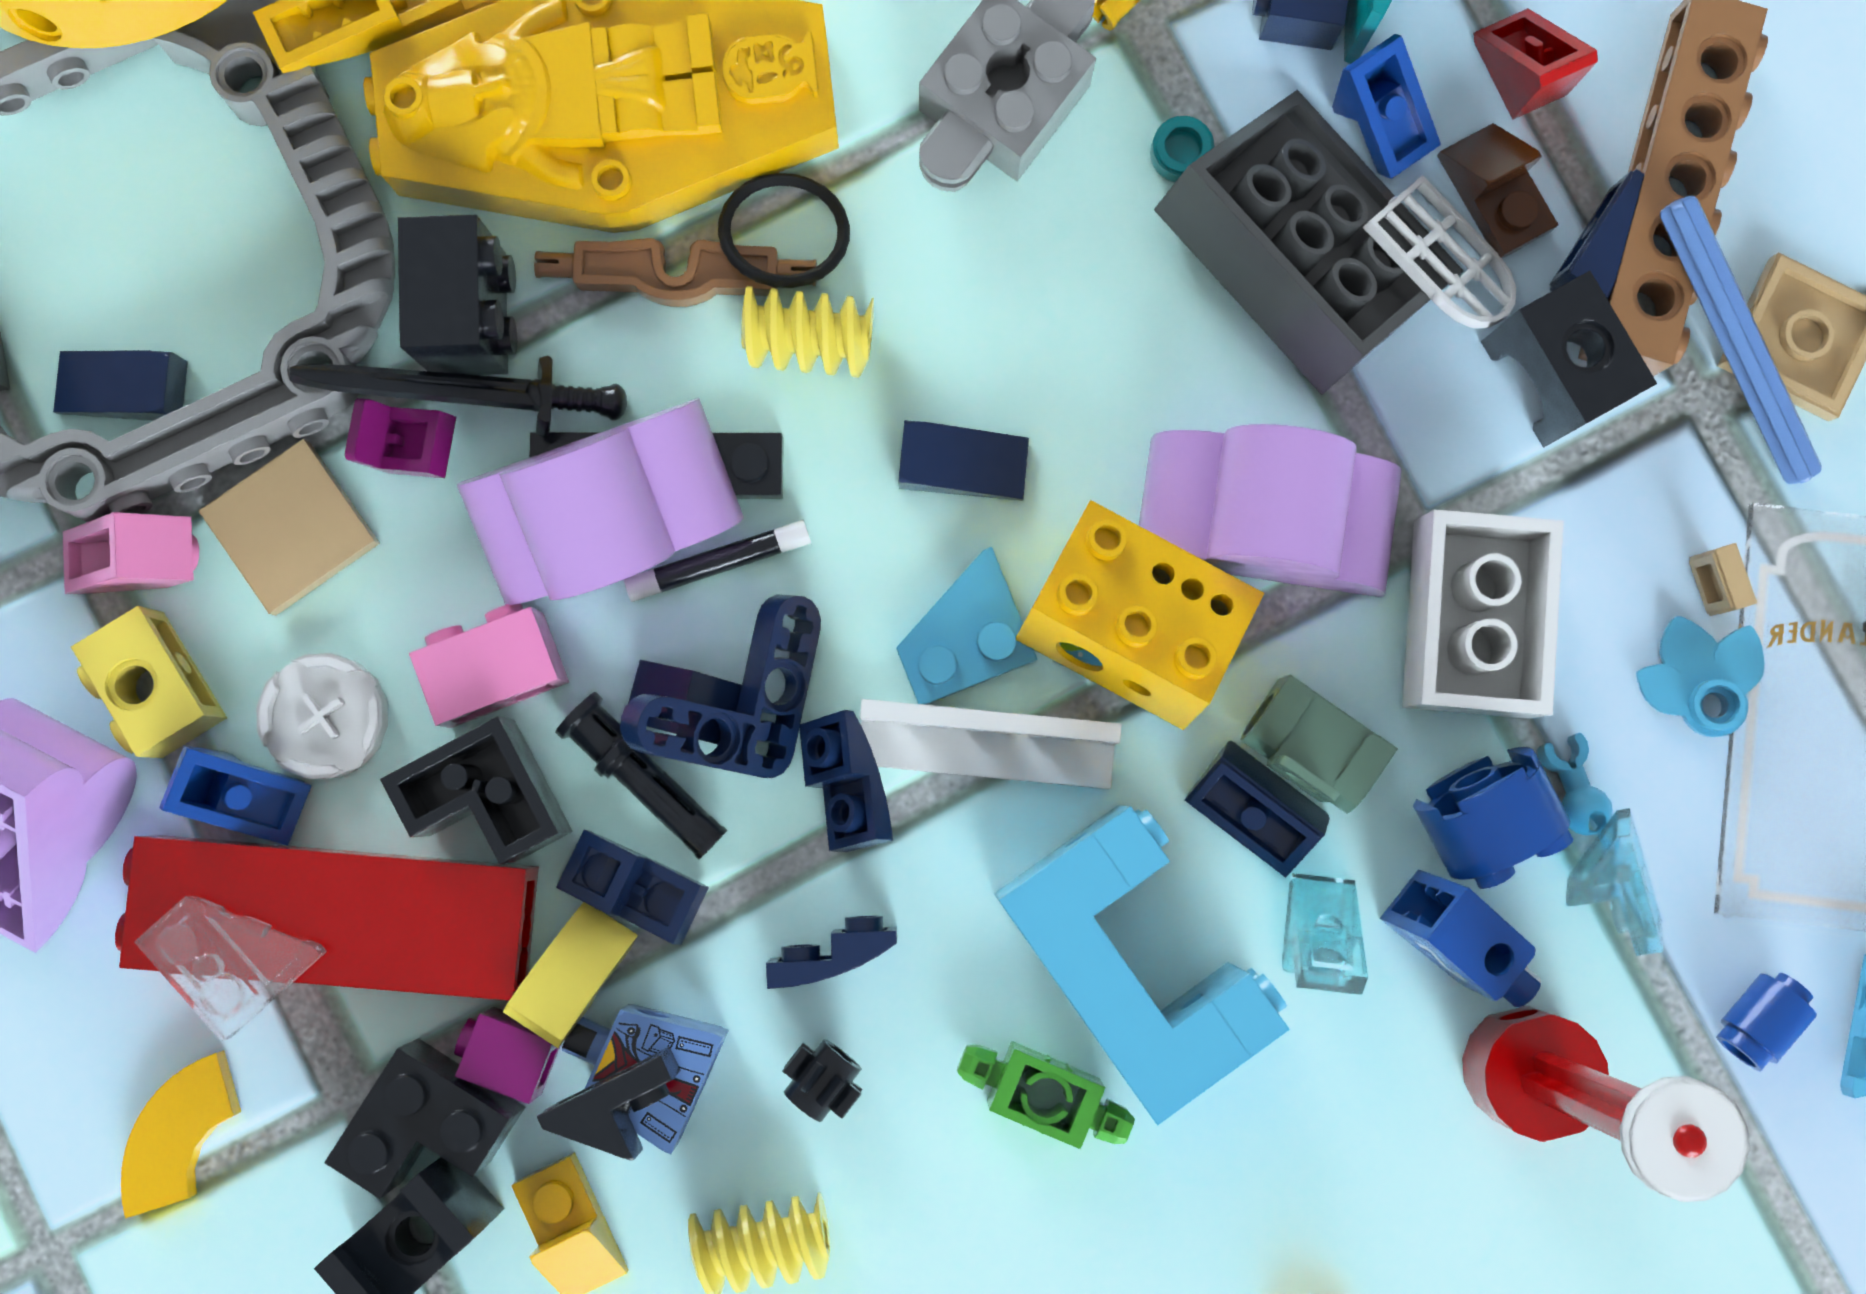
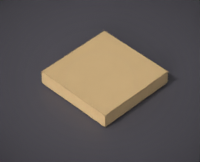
M1778 252L1768 259L1747 305L1793 404L1829 422L1839 418L1866 362V295ZM1723 353L1717 366L1733 374Z
M305 439L290 447L198 511L266 611L275 616L380 544L317 451Z

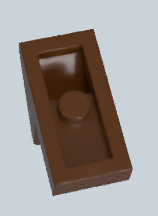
M1492 123L1437 154L1439 161L1483 237L1502 259L1551 233L1559 225L1528 172L1541 159L1542 155L1539 150L1498 125Z

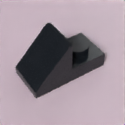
M667 1047L550 1105L537 1116V1119L543 1130L633 1161L641 1153L643 1147L623 1104L629 1102L633 1112H636L663 1099L670 1094L666 1083L673 1080L681 1070L670 1047Z

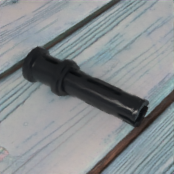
M593 692L569 713L558 726L555 733L561 739L571 738L596 763L594 771L600 777L605 776L607 779H610L614 776L700 860L728 830L710 816L648 754L640 753L627 745L622 737L620 723L601 706L603 698L597 692Z

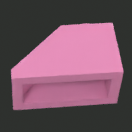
M113 512L63 531L65 594L164 589L193 581V571L196 569L199 561V544L197 538L192 535L191 517Z

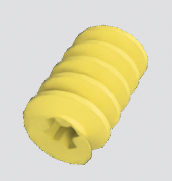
M747 286L742 309L741 344L742 348L746 351L749 365L752 368L761 367L768 351H770L774 367L777 370L784 371L793 354H796L801 372L809 373L812 371L818 356H821L826 374L835 375L843 358H846L851 376L859 378L870 357L874 298L871 299L865 314L859 315L854 297L847 295L839 313L833 312L828 293H821L815 309L808 310L803 291H796L789 308H783L778 289L771 288L765 304L762 306L757 305L753 286Z
M821 1192L817 1193L813 1213H807L799 1196L791 1197L788 1217L781 1218L773 1200L766 1201L763 1218L760 1222H755L748 1205L740 1206L736 1226H729L722 1209L714 1210L711 1229L706 1231L703 1230L696 1213L689 1215L688 1237L692 1263L696 1276L700 1280L706 1294H721L726 1278L736 1293L747 1291L752 1273L762 1289L772 1287L776 1278L777 1268H779L784 1280L788 1284H794L799 1282L803 1262L814 1280L825 1278L830 1257V1234L826 1207Z

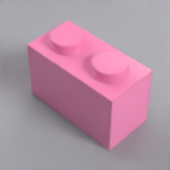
M507 604L487 612L484 615L487 621L486 624L465 632L461 625L438 630L424 638L426 647L409 653L435 726L454 728L570 683L543 612L531 606L523 609L522 604Z

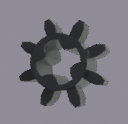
M826 1039L822 1040L815 1051L805 1043H802L782 1070L784 1074L792 1079L783 1093L798 1109L818 1122H822L830 1110L843 1119L862 1094L861 1091L863 1089L853 1082L862 1068L846 1052Z

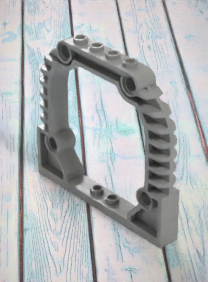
M227 0L218 8L177 30L149 40L127 45L104 48H68L25 40L0 51L1 116L20 113L26 110L32 101L58 89L68 90L79 87L90 78V75L157 45L164 50L175 64L209 74L214 89L240 120L253 126H268L315 222L324 258L319 299L315 311L290 322L273 335L263 351L261 370L111 441L102 438L92 431L70 428L50 433L25 445L7 435L0 425V497L30 503H49L55 508L87 522L113 512L143 514L152 508V500L173 490L177 493H183L197 489L212 479L210 473L231 463L244 465L257 461L271 451L269 445L290 435L299 438L322 430L329 424V417L348 408L359 395L311 388L290 381L289 369L292 366L310 364L355 365L370 351L379 334L377 331L393 299L395 280L394 242L383 208L329 100L330 97L315 66L310 67L309 65L300 70L283 73L279 69L252 13L278 0ZM262 77L260 84L254 90L245 93L240 92L246 81L251 78ZM93 472L94 485L92 490L84 498L77 499L75 493L77 483L84 475Z

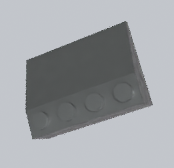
M1298 90L1191 163L1154 208V211L1321 395L1350 372L1431 300L1363 229L1375 215L1388 205L1389 200L1395 195ZM1402 203L1393 209L1395 214L1416 236L1420 235L1424 238L1429 233ZM1385 217L1378 222L1406 253L1413 248ZM1434 241L1428 247L1453 274L1460 275L1464 271L1437 241ZM1419 257L1414 259V262L1441 290L1448 285L1425 259L1422 260Z

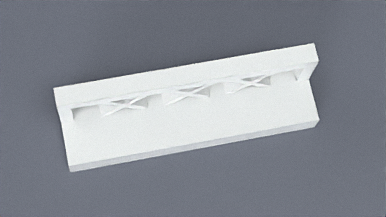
M861 699V726L878 767L1111 789L1115 745L1121 742V723Z

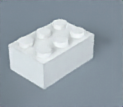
M1434 509L1414 521L1402 708L1524 719L1553 715L1564 520Z

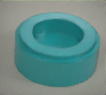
M1176 116L1166 120L1157 129L1151 144L1150 158L1153 167L1166 180L1176 182L1191 163L1215 147L1213 135L1202 121L1191 116Z

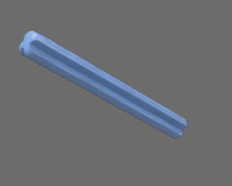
M1693 195L1675 200L1660 211V219L1783 480L1788 484L1807 482L1821 472L1822 464L1698 198Z

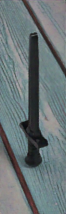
M548 355L539 358L538 379L535 380L335 364L297 365L289 369L290 381L293 383L329 391L532 410L539 412L535 431L536 434L542 437H548L550 434L551 409L576 410V412L583 410L588 413L594 411V413H599V415L607 417L611 421H616L624 415L627 408L626 392L616 383L592 389V387L585 389L580 386L574 388V386L569 385L568 387L564 385L555 386V384H552L553 359Z

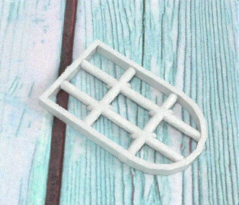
M1424 175L1419 177L1399 196L1392 197L1388 205L1363 227L1433 303L1454 321L1471 328H1490L1503 321L1516 304L1517 287L1509 267L1494 248ZM1416 189L1445 218L1442 222L1434 219L1411 195ZM1402 201L1431 230L1424 238L1420 235L1416 236L1393 211ZM1384 217L1413 247L1407 253L1378 224ZM1451 226L1480 254L1481 257L1478 260L1474 257L1471 258L1446 232ZM1437 240L1438 243H1443L1468 270L1460 277L1458 274H1453L1428 248L1434 241ZM1417 257L1422 260L1425 259L1450 286L1443 292L1414 262V259ZM1489 264L1496 273L1502 289L1482 270L1486 265ZM1472 279L1476 282L1479 281L1503 306L1500 313L1493 316L1465 285ZM1454 295L1457 298H1462L1477 315L1464 311L1451 298Z

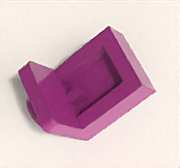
M357 398L353 406L344 456L348 461L388 474L445 479L457 417L440 410L390 407L368 398Z

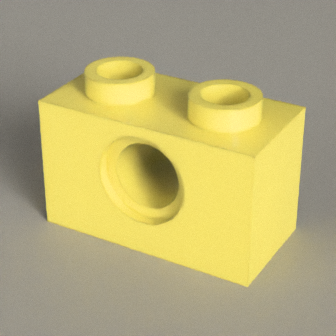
M136 606L71 646L81 664L77 668V674L81 683L92 696L102 699L114 719L109 723L114 738L124 750L131 754L134 753L136 757L164 758L227 719L214 694L162 611ZM149 671L153 678V690L151 695L141 702L136 693L137 681L143 673Z

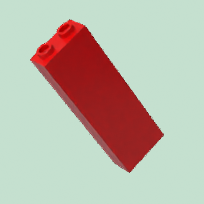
M166 835L134 836L133 848L127 852L123 863V881L128 886L126 911L120 916L115 931V945L117 950L121 951L119 968L509 1001L529 973L539 866L499 865V863Z

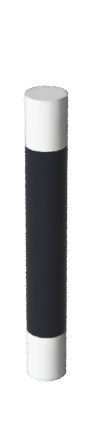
M803 519L624 579V584L630 601L635 602L811 544V540Z

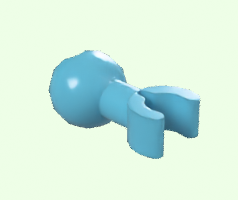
M1579 732L1568 737L1567 742L1572 751L1568 762L1557 757L1553 744L1546 743L1539 746L1537 749L1538 759L1546 769L1558 773L1566 795L1562 800V805L1571 821L1569 829L1585 836L1596 835L1605 830L1613 815L1612 802L1605 792L1591 786L1583 767L1589 753L1588 741L1584 735ZM1589 818L1598 826L1594 831L1589 830Z

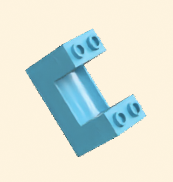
M1116 806L998 890L994 895L1158 1126L1289 1031V1027L1279 1015V1012L1285 1009L1287 1005L1280 993L1263 973L1259 976L1252 968L1245 971L1227 962L1161 1011L1158 1009L1094 916L1170 862L1161 847L1169 842V839L1148 810L1145 809L1141 812L1139 809L1134 811L1131 806Z

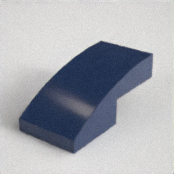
M585 829L556 886L557 889L608 915L619 916L676 945H682L709 889L708 886L664 864Z

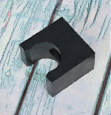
M1591 271L1580 275L1519 309L1480 341L1491 360L1499 361L1509 355L1524 367L1533 380L1542 401L1543 418L1533 424L1532 430L1543 448L1657 384ZM1567 342H1573L1585 351L1587 356L1586 367L1574 364L1569 358Z
M440 1157L412 1178L399 1190L400 1193L313 1269L335 1294H413L476 1238L504 1210L503 1206L476 1176L471 1177ZM410 1217H422L434 1231L433 1243L424 1244L413 1238L409 1229Z

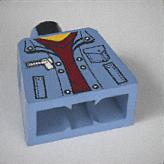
M628 1004L619 1011L611 1029L582 1017L565 1039L562 1051L595 1065L585 1086L587 1088L670 1047L681 1070L673 1080L666 1083L670 1094L636 1112H633L629 1102L623 1105L636 1133L660 1150L671 1155L683 1136L729 1030L719 1025Z

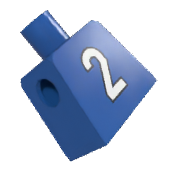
M1418 869L1379 918L1458 983L1493 1001L1503 997L1514 1007H1522L1536 996L1541 987V978L1527 967L1535 956V947L1469 887Z

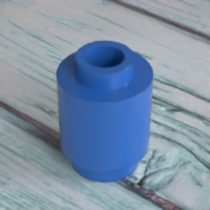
M1780 972L1775 978L1761 973L1721 1019L1724 1028L1716 1038L1732 1055L1754 1070L1761 1072L1769 1062L1777 1064L1817 1017V1013L1809 1005L1814 997L1801 983L1785 973Z

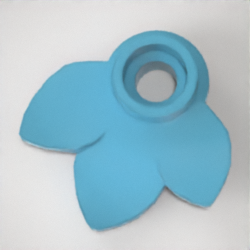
M1681 616L1671 619L1660 640L1662 664L1644 667L1636 672L1640 692L1644 699L1658 712L1682 716L1688 727L1700 735L1722 737L1735 732L1743 724L1748 713L1746 694L1760 682L1764 675L1763 647L1758 634L1752 626L1748 625L1731 632L1717 643L1713 636L1694 622ZM1708 694L1715 695L1721 702V711L1715 718L1708 716L1702 707L1703 699Z

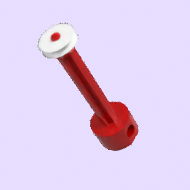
M1530 1006L1488 1015L1470 1034L1462 1057L1464 1083L1474 1104L1493 1121L1511 1131L1539 1142H1547L1584 1132L1590 1126L1621 1141V1152L1631 1172L1649 1189L1680 1202L1707 1201L1726 1192L1743 1173L1750 1151L1748 1125L1737 1103L1719 1087L1688 1076L1662 1077L1640 1088L1609 1076L1608 1062L1597 1040L1581 1025Z

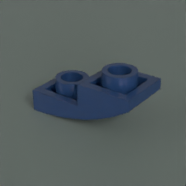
M842 710L800 724L805 787L823 789L829 851L847 853L893 841L890 815L880 772L870 744L854 711Z
M879 915L845 917V929H833L831 932V955H820L819 944L781 946V957L770 958L766 962L767 989L815 983L858 968L897 944V926L884 927L883 916Z

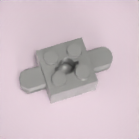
M1018 0L981 1L919 82V111L936 122L920 143L919 149L920 170L925 180L932 187L947 192L959 191L969 183L986 160L1016 182L1019 181L1091 85L1097 58L1076 42L1092 21L1095 0H1030L1026 6Z

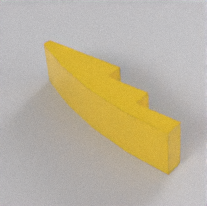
M278 0L252 13L279 69L283 73L300 70L309 65L310 67L378 50L500 0Z

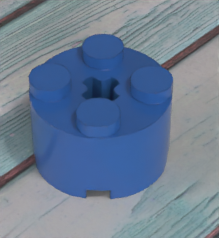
M1530 747L1508 749L1507 752L1512 761L1496 766L1493 765L1489 756L1470 762L1426 789L1431 800L1428 804L1418 799L1414 802L1413 808L1450 877L1458 880L1475 879L1480 889L1491 888L1509 880L1516 872L1513 867L1514 865L1534 855L1537 857H1547L1556 854L1573 842L1574 839L1568 830L1571 822L1535 751Z

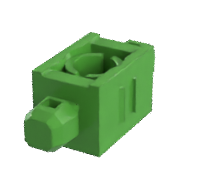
M1014 1041L1010 1042L1004 1060L996 1058L998 1054L996 1050L978 1044L966 1045L956 1071L964 1081L981 1090L984 1089L985 1085L992 1087L987 1098L989 1111L1080 1150L1089 1128L1093 1130L1094 1138L1112 1144H1125L1127 1142L1135 1118L1126 1107L1108 1098L1104 1103L1100 1102L1106 1088L1100 1078ZM1025 1065L1032 1067L1023 1075L1026 1084L1032 1086L1039 1079L1049 1078L1056 1080L1062 1085V1093L1066 1101L1072 1103L1069 1113L1065 1104L1060 1102L1049 1109L1035 1108L1027 1099L1028 1095L1025 1087L1020 1085L1018 1092L1021 1104L1011 1100ZM1069 1083L1079 1087L1074 1101ZM1067 1116L1065 1123L1061 1122Z

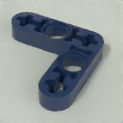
M782 594L769 597L761 605L756 617L736 712L668 696L641 694L633 698L625 706L622 713L620 730L623 740L631 749L649 755L761 778H775L783 774L790 766L794 756L821 631V617L816 605L805 596ZM785 615L795 620L793 632L786 627H782ZM775 649L789 651V658L774 657ZM778 668L785 678V690L779 700L772 703L766 695L765 683L768 675ZM762 712L775 714V723L760 720ZM656 717L661 720L679 723L676 729V736L646 730L648 718ZM714 719L720 728V741L713 752L705 755L699 746V732L707 721ZM757 741L768 743L766 755L755 753Z

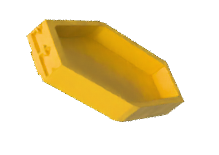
M500 0L370 52L372 76L365 77L363 82L367 108L372 116H376L377 137H371L369 140L371 164L375 174L382 176L398 196L610 233L640 230L731 193L745 182L759 176L780 173L839 148L823 4L800 0Z

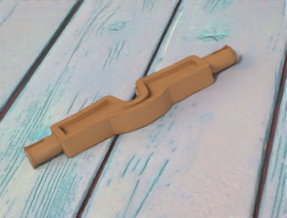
M653 238L612 242L577 241L574 244V253L536 251L534 256L537 262H534L536 278H572L577 288L581 291L638 292L641 296L654 303L670 307H687L701 304L716 295H745L747 286H753L755 296H768L771 288L778 289V287L757 283L742 275L729 262L722 251L720 242L697 240L691 244L687 269L684 274L678 277L666 274L664 246L660 241ZM735 245L740 255L748 263L772 274L793 275L804 273L817 267V259H779L777 249L772 246ZM817 281L814 282V283H811V284H809V285L816 286V285H817Z

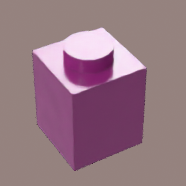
M492 1007L479 1013L477 1020L469 1018L462 1028L454 1050V1055L462 1057L455 1077L526 1104H530L541 1096L560 1047L553 1046L503 1013L504 1010L497 1007Z

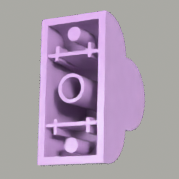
M700 398L457 484L505 605L521 604L548 596L550 600H561L606 587L652 568L671 557L675 551L716 536L737 525L744 518Z
M1249 424L1231 427L1225 433L1201 430L1158 432L1151 437L1138 525L1230 575L1383 597L1386 594L1402 469L1397 464L1388 460L1356 453V444L1345 437L1304 427Z
M14 698L0 700V934L36 953L56 932L71 910L82 887L87 862L105 844L121 821L134 792L137 769L134 761Z

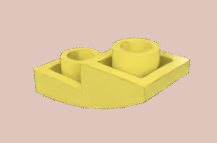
M583 902L506 1004L503 1013L559 1048L590 1008L601 987L631 950L638 935L604 912Z

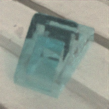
M1625 808L1616 810L1570 872L1567 878L1566 905L1579 906L1610 901L1617 932H1629L1636 956L1663 952L1662 918L1631 809Z
M1292 873L1289 882L1282 968L1285 972L1295 973L1296 988L1357 995L1363 994L1368 980L1355 880Z

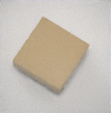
M1736 542L1689 557V564L1706 613L1709 616L1757 604Z

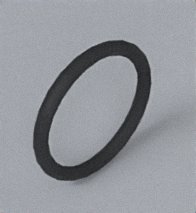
M775 173L759 176L745 182L730 195L724 203L718 219V237L722 251L727 259L742 275L767 286L794 288L809 285L823 279L838 266L846 254L850 241V224L841 202L824 185L811 178L796 174ZM793 186L804 189L819 197L829 207L837 225V240L834 249L827 259L809 271L793 275L772 274L748 263L740 255L733 243L731 221L736 209L752 193L768 187Z

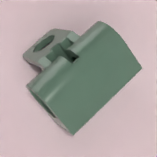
M1291 674L1277 680L1247 724L1240 738L1242 742L1268 759L1266 764L1268 767L1287 780H1290L1319 802H1330L1346 814L1352 812L1366 797L1398 750L1393 744L1365 727Z

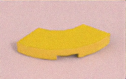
M224 1050L201 1058L173 1075L155 1092L139 1114L129 1135L121 1167V1199L125 1219L189 1199L197 1194L195 1167L203 1143L219 1124L241 1113Z

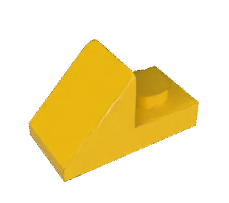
M575 1152L515 1181L511 1185L538 1244L537 1248L529 1256L531 1263L560 1294H586L628 1273L629 1269Z

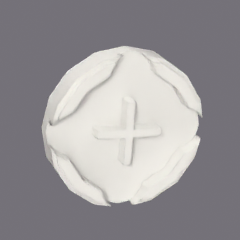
M332 653L304 654L290 661L292 663L286 665L280 672L276 671L265 683L256 706L257 733L263 746L267 747L270 755L276 759L274 761L285 771L307 779L341 778L364 767L380 749L388 728V701L378 679L359 662Z

